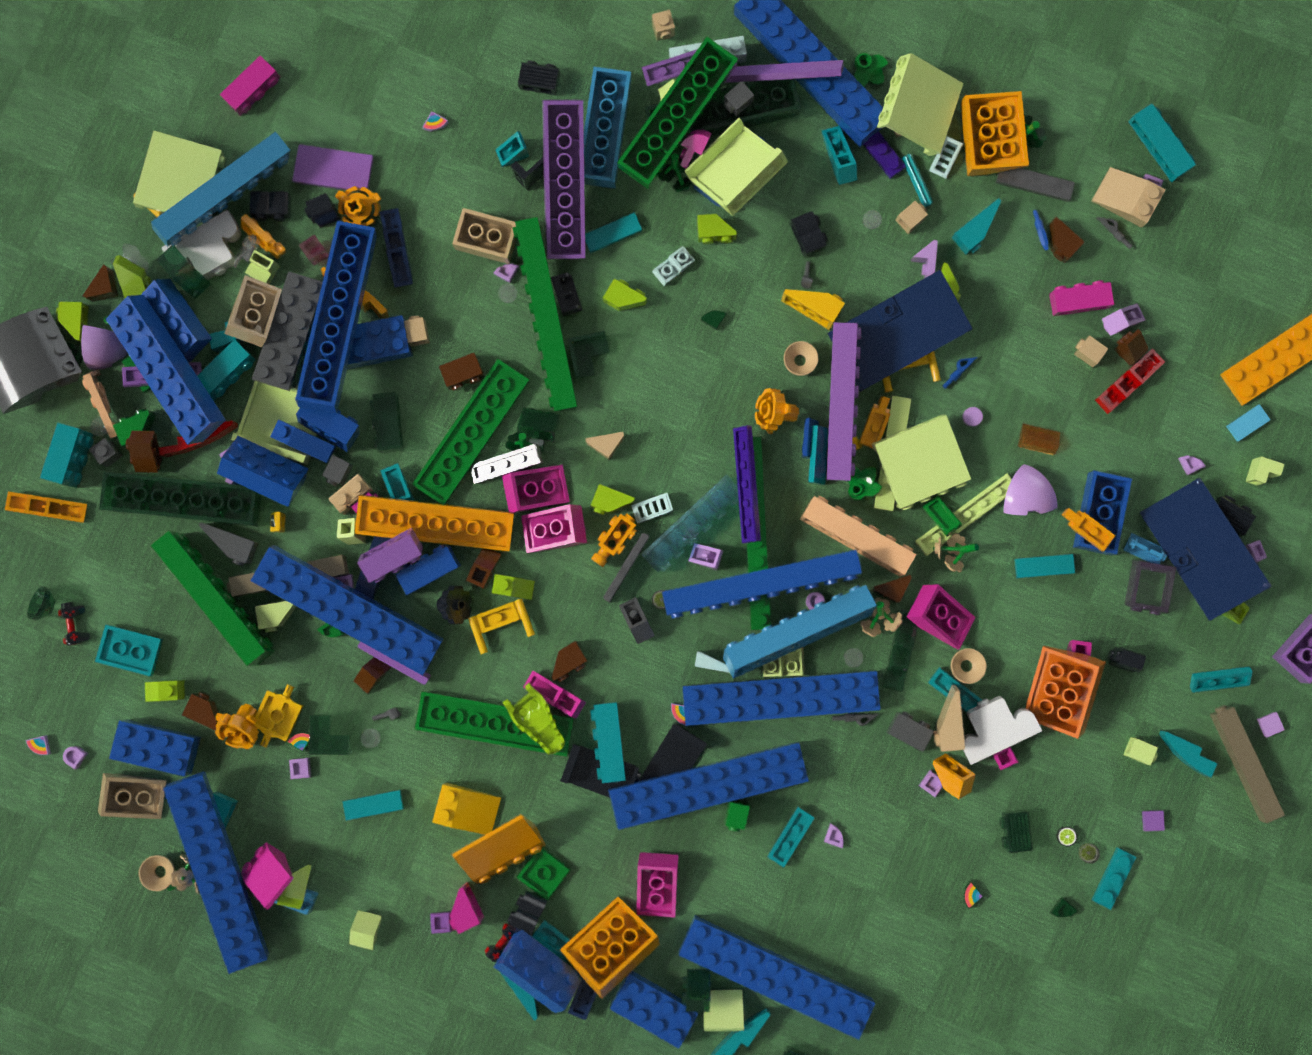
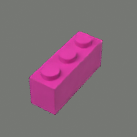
M259 56L220 95L241 116L251 109L253 103L262 99L270 87H274L277 84L280 76L265 59Z
M1104 280L1095 281L1092 285L1086 286L1085 283L1073 285L1072 288L1059 286L1049 294L1053 316L1109 309L1114 305L1111 282L1104 283Z

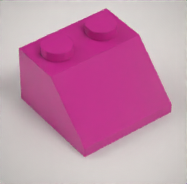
M468 882L464 883L459 889L450 914V925L454 931L457 930L458 934L480 924L484 918Z

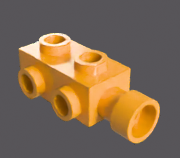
M627 513L625 516L622 514L619 517L615 515L609 523L611 527L608 532L603 531L597 539L600 541L598 546L601 548L598 553H594L591 559L601 567H604L608 562L607 558L610 554L613 557L616 554L620 555L626 547L624 545L627 539L631 540L637 532L635 529L636 524H634L635 519ZM626 525L627 530L624 532L620 531V526ZM610 540L616 542L614 547L608 545Z

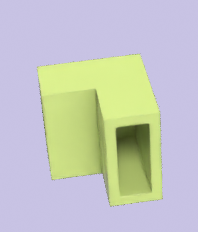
M253 250L248 258L251 263L245 273L256 280L270 284L280 266L269 257Z
M1264 457L1252 459L1246 482L1253 485L1265 484L1268 477L1281 476L1284 464Z
M358 910L350 929L349 944L373 950L382 916Z

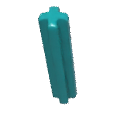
M905 155L902 161L906 165V170L922 205L928 207L933 203L930 193L913 155Z

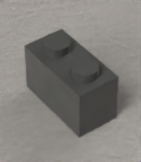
M905 711L902 714L896 712L886 733L924 752L934 732L929 729L931 725L921 720L917 723L912 720L914 716Z

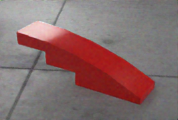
M1152 348L1098 396L1095 401L1109 414L1155 373L1165 361Z
M234 421L223 422L206 440L200 443L187 445L182 436L177 437L178 445L159 447V453L163 457H170L204 447L236 429L238 423Z

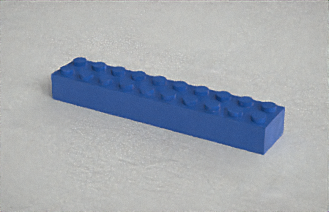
M740 0L734 5V15L780 64L838 60L781 0ZM845 67L843 68L842 76L795 79L859 147L863 146L871 136L882 129L877 128L883 107Z
M337 221L295 398L298 407L334 414L338 412L377 239L374 227Z
M276 545L268 548L250 580L422 676L444 639Z
M857 550L663 591L662 596L667 616L671 615L673 619L682 617L683 612L690 611L691 615L703 612L702 608L709 607L710 610L722 608V604L728 603L729 606L741 604L743 599H748V602L761 599L760 596L766 594L767 598L779 596L780 591L786 590V594L800 591L799 587L803 586L807 590L819 587L818 583L824 582L825 586L838 583L840 578H843V581L854 580L858 578L857 575L861 574L862 571Z
M877 671L682 686L686 726L880 710Z
M794 742L608 789L616 826L620 830L808 782L809 780L800 744Z
M204 771L167 784L163 790L228 973L230 974L267 960L269 951L206 772Z
M696 915L679 949V956L858 1040L875 1005L873 998Z

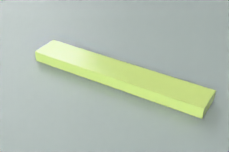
M892 396L885 438L907 429L911 399ZM881 464L878 484L882 486V489L875 496L874 509L893 512L895 497Z
M1007 473L953 512L962 523V526L948 537L936 525L918 538L915 542L925 556L935 551L933 547L935 542L939 543V537H941L943 545L948 539H951L953 534H958L1003 501L1012 480Z

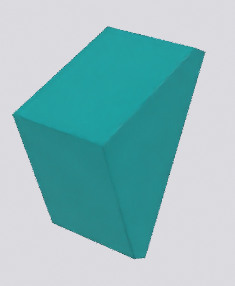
M517 131L495 149L502 167L529 157L520 131Z

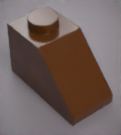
M1056 216L1049 224L1051 251L1057 260L1065 263L1082 246L1084 241Z
M203 692L191 694L182 716L216 730L218 722L216 715L219 712L215 701L209 699L210 695Z

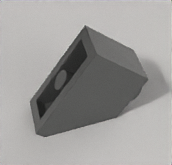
M636 597L619 605L637 644L655 636Z

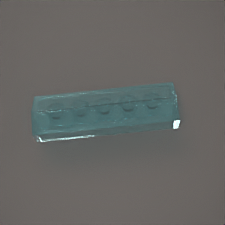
M726 474L641 554L657 573L660 570L662 572L666 571L671 566L669 562L674 557L678 559L685 553L683 549L688 544L692 546L699 539L697 535L702 531L706 533L713 526L711 524L716 518L720 520L727 513L725 509L729 505L734 507L739 502L738 488L730 477Z

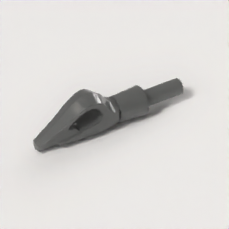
M1096 218L1114 235L1118 242L1121 241L1128 249L1132 247L1124 238L1125 235L1118 230L1116 220Z
M878 713L832 716V721H856L858 725L865 726L878 716ZM862 718H868V719H869L868 721H866V722H864V723H862V722L860 721Z

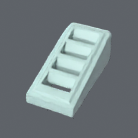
M946 136L940 154H936L929 171L946 179L963 143ZM946 144L956 148L955 151L946 148ZM945 151L952 154V158L943 155L942 152ZM942 158L949 161V164H944L938 160ZM936 164L946 168L945 172L935 168Z
M668 493L631 505L637 524L673 512ZM660 500H664L665 510L662 509ZM653 502L657 503L659 512H655ZM649 504L652 513L651 515H648L645 507V505ZM638 507H642L645 517L641 518Z
M697 651L695 667L730 673L725 663Z

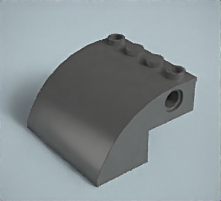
M47 306L26 312L0 323V409L3 414L38 403L44 392L78 381L82 371Z

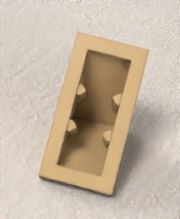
M618 432L586 438V443L601 455L610 459L623 441L624 433Z

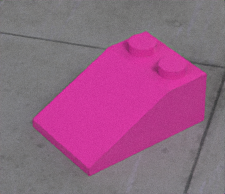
M563 465L512 472L502 476L508 510L511 513L570 502Z
M568 504L521 516L526 553L560 549L587 543L581 505Z
M923 585L907 615V618L919 628L955 649L961 648L976 618L939 585Z
M267 842L256 850L252 860L243 866L241 872L243 881L267 910L294 879L285 854Z
M640 852L637 873V915L675 918L679 855Z

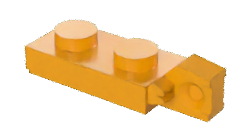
M247 214L241 217V229L266 252H270L276 259H279L286 253V249L281 242H276L268 231H264L254 218H250Z
M880 397L878 405L873 404L858 442L859 444L873 449L872 443L882 439L890 417V409L887 408L890 398Z
M1068 508L1062 514L1063 517L1070 521L1068 525L1071 529L1102 552L1106 550L1115 537L1113 533L1085 512L1077 511L1075 513Z

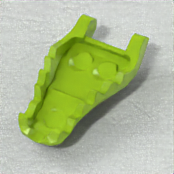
M528 683L524 686L529 692L527 695L513 705L508 699L503 704L508 710L511 719L521 731L539 743L548 755L555 754L564 747L565 740L557 729L548 703Z

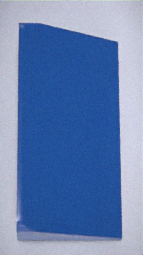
M806 418L804 421L802 457L810 459L813 425H819L818 421L811 418Z

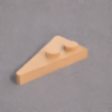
M99 369L83 375L82 382L85 389L89 390L92 396L90 398L94 408H97L109 437L113 438L117 436L113 427L115 423L112 422L109 415L112 411L106 396L105 387L97 380L96 376L101 375Z

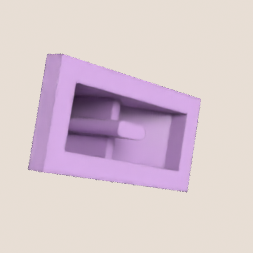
M694 543L689 562L717 571L723 550Z

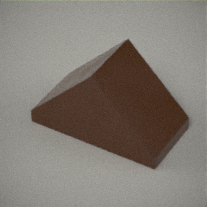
M103 264L82 296L92 302L117 297L118 292L113 270Z
M911 575L871 588L873 592L895 603H900L912 578Z
M373 657L361 668L354 682L368 694L391 669V666Z

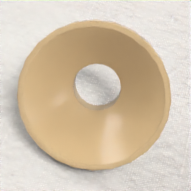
M794 342L787 347L784 353L785 367L796 376L810 374L818 364V353L815 347L808 342ZM801 355L805 358L806 362L803 366L795 364L794 359L796 356Z
M966 648L959 650L951 660V672L962 683L972 684L978 682L986 672L985 658L975 649ZM964 660H968L972 664V668L968 672L961 669V663Z
M154 855L144 860L139 869V879L142 885L151 891H162L169 887L173 880L171 874L173 871H176L174 863L163 855ZM158 866L165 868L166 874L164 877L156 875V868Z

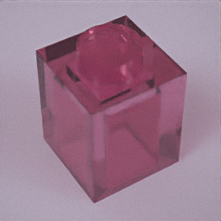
M315 234L299 244L308 260L314 266L329 256Z

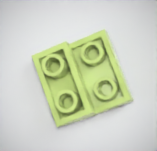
M804 647L763 665V677L805 676Z

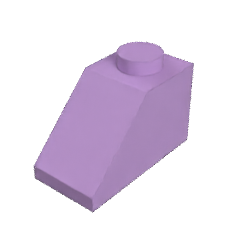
M1138 304L1119 309L1103 318L1102 321L1104 329L1112 336L1145 321V318Z

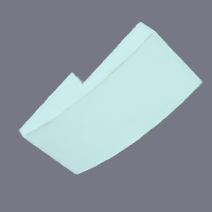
M682 246L672 253L666 261L654 268L652 273L665 286L687 269L695 259Z

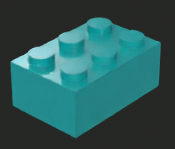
M57 422L40 478L77 488V485L82 480V469L88 460V450L93 445V434Z

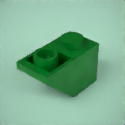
M142 409L137 411L136 415L130 418L123 417L118 420V423L113 425L121 446L126 447V440L130 437L132 431L150 430L155 418L154 412Z

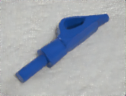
M1034 210V224L1041 245L1047 251L1049 250V243L1043 220H1040L1038 211Z
M978 357L958 360L956 363L957 370L949 376L950 378L942 385L943 388L946 389L953 381L956 382L961 374ZM967 361L966 365L961 366V362Z

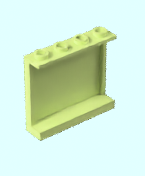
M912 53L900 56L896 63L895 74L890 81L889 92L884 99L885 104L879 115L877 128L887 127L924 147V153L928 156L940 154L963 83Z
M738 118L684 172L694 185L734 216L788 161L782 150L778 147L776 149L771 147L745 127L742 120Z
M153 131L134 197V205L137 208L144 209L145 207L164 213L219 173L220 168L224 167L226 159L223 157L222 150Z
M255 381L237 433L233 432L231 440L234 441L237 436H240L287 459L308 465L310 455L270 436L278 420L295 426L317 437L318 434L298 423L296 413L300 407H298L295 400L298 385L295 388L291 387L289 392Z
M947 415L937 416L872 443V447L878 454L897 502V508L909 509L914 506L913 503L926 502L932 499V495L937 493L938 495H943L949 492V488L954 486L960 488L967 484L966 481L971 480Z

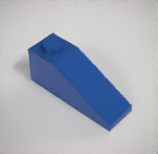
M281 420L277 421L270 436L325 463L329 462L336 447Z

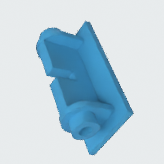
M1131 533L1123 549L1158 567L1161 561L1164 562L1167 557L1161 546Z

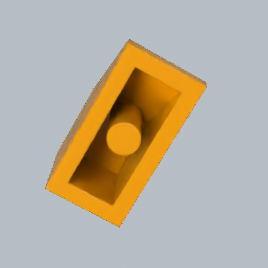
M946 753L933 760V766L943 788L957 799L971 793L975 773Z

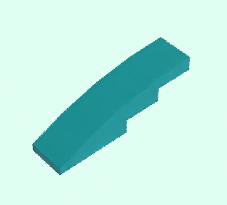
M765 1008L744 1021V1031H732L717 1045L710 1055H733L741 1043L749 1047L771 1015L770 1010Z

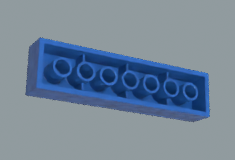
M144 295L127 296L106 318L108 324L187 445L203 442L226 419Z

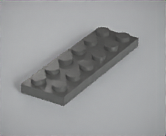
M288 271L252 380L290 392L313 325L322 281Z

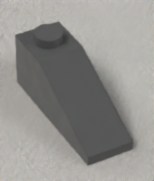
M200 522V528L227 557L233 559V563L244 566V563L251 564L259 543Z

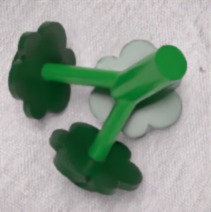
M1024 114L1028 146L1041 148L1043 142L1047 140L1046 131L1044 128L1037 130L1040 123L1038 121L1032 123V116Z
M672 154L670 165L666 164L658 178L661 181L671 182L676 174L678 180L672 188L676 192L687 191L693 183L689 178H682L681 173H685L686 168L680 166L682 159L679 158L680 155Z
M516 432L513 435H508V441L505 443L506 448L511 450V452L533 444H539L541 454L544 452V440L540 439L538 435H534L532 440L529 439L527 441L525 433ZM532 466L519 471L529 470L532 468Z

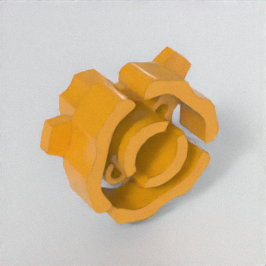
M356 186L347 189L345 192L340 190L337 192L335 197L339 201L338 213L347 215V217H342L343 222L364 226L375 224L376 220L374 218L365 223L362 221L370 216L372 205L375 207L373 216H380L381 206L379 201L381 198L378 193H374L366 187L359 189ZM360 190H361V191L366 192V193L369 195V197H367L366 195H364V194H362V193H353V192H357V191H360Z
M765 389L758 397L755 408L759 409V412H755L756 423L760 425L762 430H766L768 434H773L778 429V425H782L783 421L795 422L799 415V408L794 404L786 403L785 396L779 389Z
M244 704L240 706L236 714L217 713L216 720L218 722L215 734L220 740L228 737L225 741V744L228 746L244 749L252 748L258 739L257 735L259 733L254 726L257 721L255 718L257 710L249 704Z

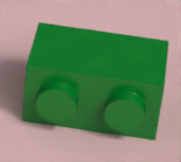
M738 800L728 802L724 819L728 830L740 832V829L745 830L750 809L747 802Z

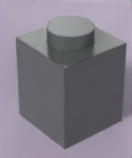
M741 81L724 96V107L728 112H733L737 116L753 102L754 94Z
M106 438L89 449L98 463L106 467L111 466L123 457L114 442Z
M332 455L322 476L327 478L326 482L337 486V484L343 486L353 465Z

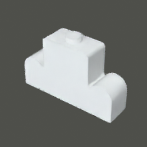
M226 210L207 223L198 226L197 230L192 234L188 235L186 233L181 237L182 241L176 246L170 245L167 247L165 245L162 247V250L168 261L177 269L187 270L193 264L198 275L204 280H209L214 276L224 274L226 269L237 263L227 242L238 241L241 237V229L233 215Z
M1001 696L991 700L987 698L977 703L978 706L967 711V716L976 734L968 733L964 735L965 750L963 751L972 765L1042 730L1030 710L1020 708L1012 716L1005 700Z

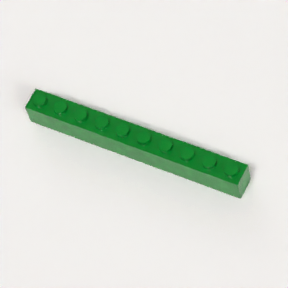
M534 217L515 221L516 227L512 228L515 239H519L520 246L516 247L519 258H523L524 265H520L522 275L527 277L528 283L524 284L526 295H530L532 301L528 303L530 314L535 315L536 321L532 322L534 333H538L540 339L536 343L538 352L542 351L543 359H540L542 371L546 370L547 378H544L546 390L550 389L551 397H548L550 408H554V411L577 407L539 219Z
M753 437L761 541L746 543L747 573L768 569L761 437ZM767 594L760 596V600L749 602L750 630H762L771 625L770 601L767 598Z

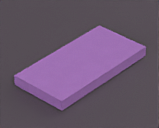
M299 145L292 181L299 184L347 190L353 186L359 189L361 187L369 189L374 157L367 154Z

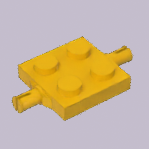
M287 684L283 694L267 690L255 716L257 721L254 726L264 734L259 745L267 748L271 737L288 741L303 709V705L294 702L290 698L295 688L294 686Z

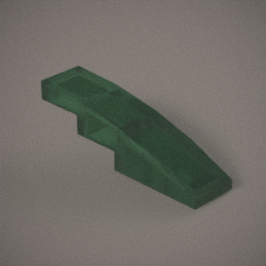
M903 609L900 610L902 624L894 633L883 688L902 692L904 689L906 672L909 668L911 652L914 648L917 625L907 618L909 611Z

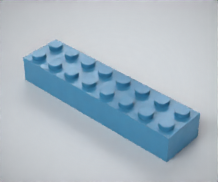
M274 132L151 222L152 229L167 247L170 245L176 246L182 241L181 237L186 233L190 235L197 230L196 226L201 222L203 224L207 223L213 218L212 214L216 211L220 213L225 210L231 200L235 202L240 199L246 189L250 191L255 188L261 178L265 180L270 177L276 167L280 169L288 163L290 149L280 136Z
M857 585L851 588L849 593L844 595L842 593L837 594L827 603L825 601L819 602L814 606V609L809 611L804 609L798 612L797 616L792 619L790 617L784 618L779 622L780 624L774 627L769 625L763 628L759 634L751 633L745 636L744 640L739 643L737 641L729 643L724 650L723 660L734 679L872 616L877 605L867 586L860 587Z

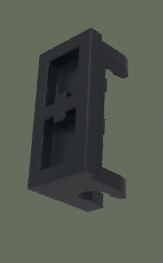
M568 272L552 276L551 280L563 317L583 311L572 275Z

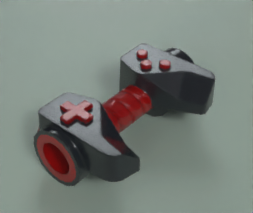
M73 602L62 603L61 609L58 611L59 616L62 619H66L68 634L64 636L63 643L67 644V646L80 644L82 641L90 639L89 633L76 632L74 617L85 613L86 610L84 606H74Z
M510 923L503 925V936L495 946L490 945L485 949V955L493 962H497L502 954L501 950L513 934L516 933L508 929Z

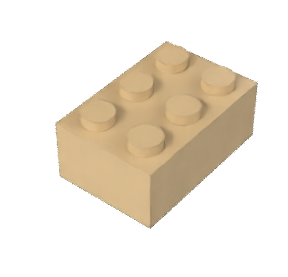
M462 208L452 244L455 250L510 264L517 240L514 237L512 227H516L514 221Z

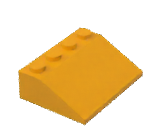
M1022 91L965 95L960 105L967 176L988 175L1029 166Z
M521 814L453 853L452 856L473 882L484 884L491 880V876L496 873L502 874L507 871L508 866L519 864L529 854L534 855L542 850L541 847L546 844L537 826Z
M617 897L565 944L560 951L589 986L603 999L660 945L658 935Z

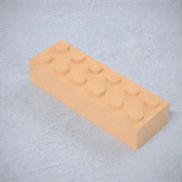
M814 496L810 500L800 518L801 521L848 548L857 550V553L900 577L906 574L917 555L913 553L914 549L905 544H897L894 537L888 534L883 536L878 533L880 530L872 525L866 526L862 524L863 520L855 515H852V517L845 514L846 510L837 505L835 507L829 505V501L822 496Z

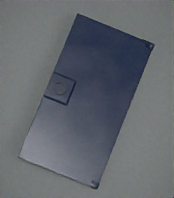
M941 270L846 322L858 323V327H861V339H857V347H860V359H856V366H859V379H855L858 391L862 392L871 385L973 330ZM833 330L827 333L831 341L833 340Z
M1197 478L1183 488L1139 512L1209 621L1272 587L1201 478Z

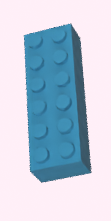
M601 67L593 68L584 127V184L616 188L617 162L621 155L632 81L630 71Z

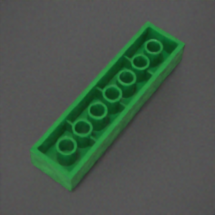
M706 37L617 162V167L649 189L670 160L672 154L678 149L737 66L738 58L709 37Z
M166 532L150 546L245 665H259L275 652L272 648L273 643L267 637L264 638L260 633L262 630L258 629V625L255 622L252 623L248 618L250 616L243 607L240 608L236 603L238 601L237 598L232 597L231 593L226 591L224 588L226 587L225 583L220 578L214 576V570L208 563L205 564L202 561L201 553L189 545V538L184 533Z

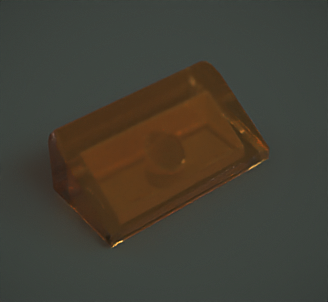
M1022 424L1018 447L1054 455L1059 447L1060 432Z

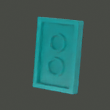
M105 625L95 662L146 676H153L163 639Z

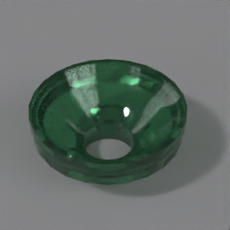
M41 586L36 590L27 610V617L29 619L40 620L52 613L56 601L50 589Z

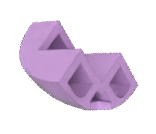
M83 325L81 338L82 356L85 365L89 369L101 370L109 368L113 363L127 355V351L114 331Z
M1025 464L1022 465L1009 484L1004 502V513L1027 515L1028 512L1036 511L1042 514L1058 507L1057 498L1050 482L1038 470Z

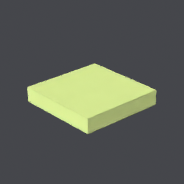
M703 990L704 1031H744L742 990Z

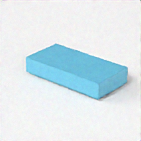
M1259 404L1226 427L1238 442L1270 421V418Z

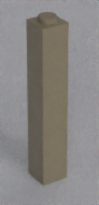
M344 555L306 562L334 578L349 575L347 559ZM254 573L228 578L227 589L232 597H241L268 590L250 581Z
M1226 705L1215 708V712L1211 713L1210 716L1259 820L1269 823L1284 816L1285 814L1235 708L1226 707Z

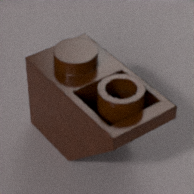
M1139 329L1133 333L1129 331L1126 335H1123L1116 342L1118 346L1114 349L1129 366L1149 350Z
M483 548L475 560L466 581L487 589L502 554Z
M577 641L558 651L552 674L553 681L558 679L561 682L569 677L568 673L575 669L578 672L586 667L585 662L588 660Z

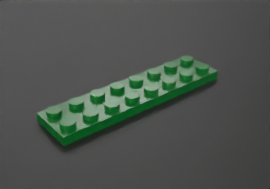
M497 359L412 485L440 504L446 505L530 380Z
M421 692L414 730L546 753L539 743L535 742L528 734L521 731L515 725L508 710L503 705ZM552 714L557 729L565 740L564 747L553 755L567 757L574 718Z

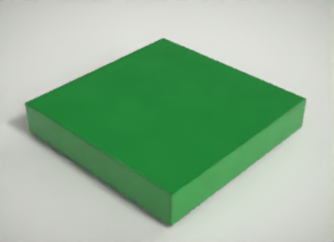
M541 847L542 850L530 858L516 878L542 898L549 900L571 868Z

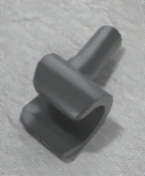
M809 261L806 262L805 273L801 281V286L810 289L813 279L808 277L811 263Z
M394 707L382 714L372 716V719L375 721L389 716L392 721L401 716V714Z

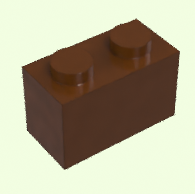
M474 352L439 366L447 388L449 390L453 389V391L462 389L463 385L467 383H478L482 377H485Z
M132 431L130 437L126 440V449L130 452V463L133 464L135 472L158 473L163 459L159 453V444L155 431Z

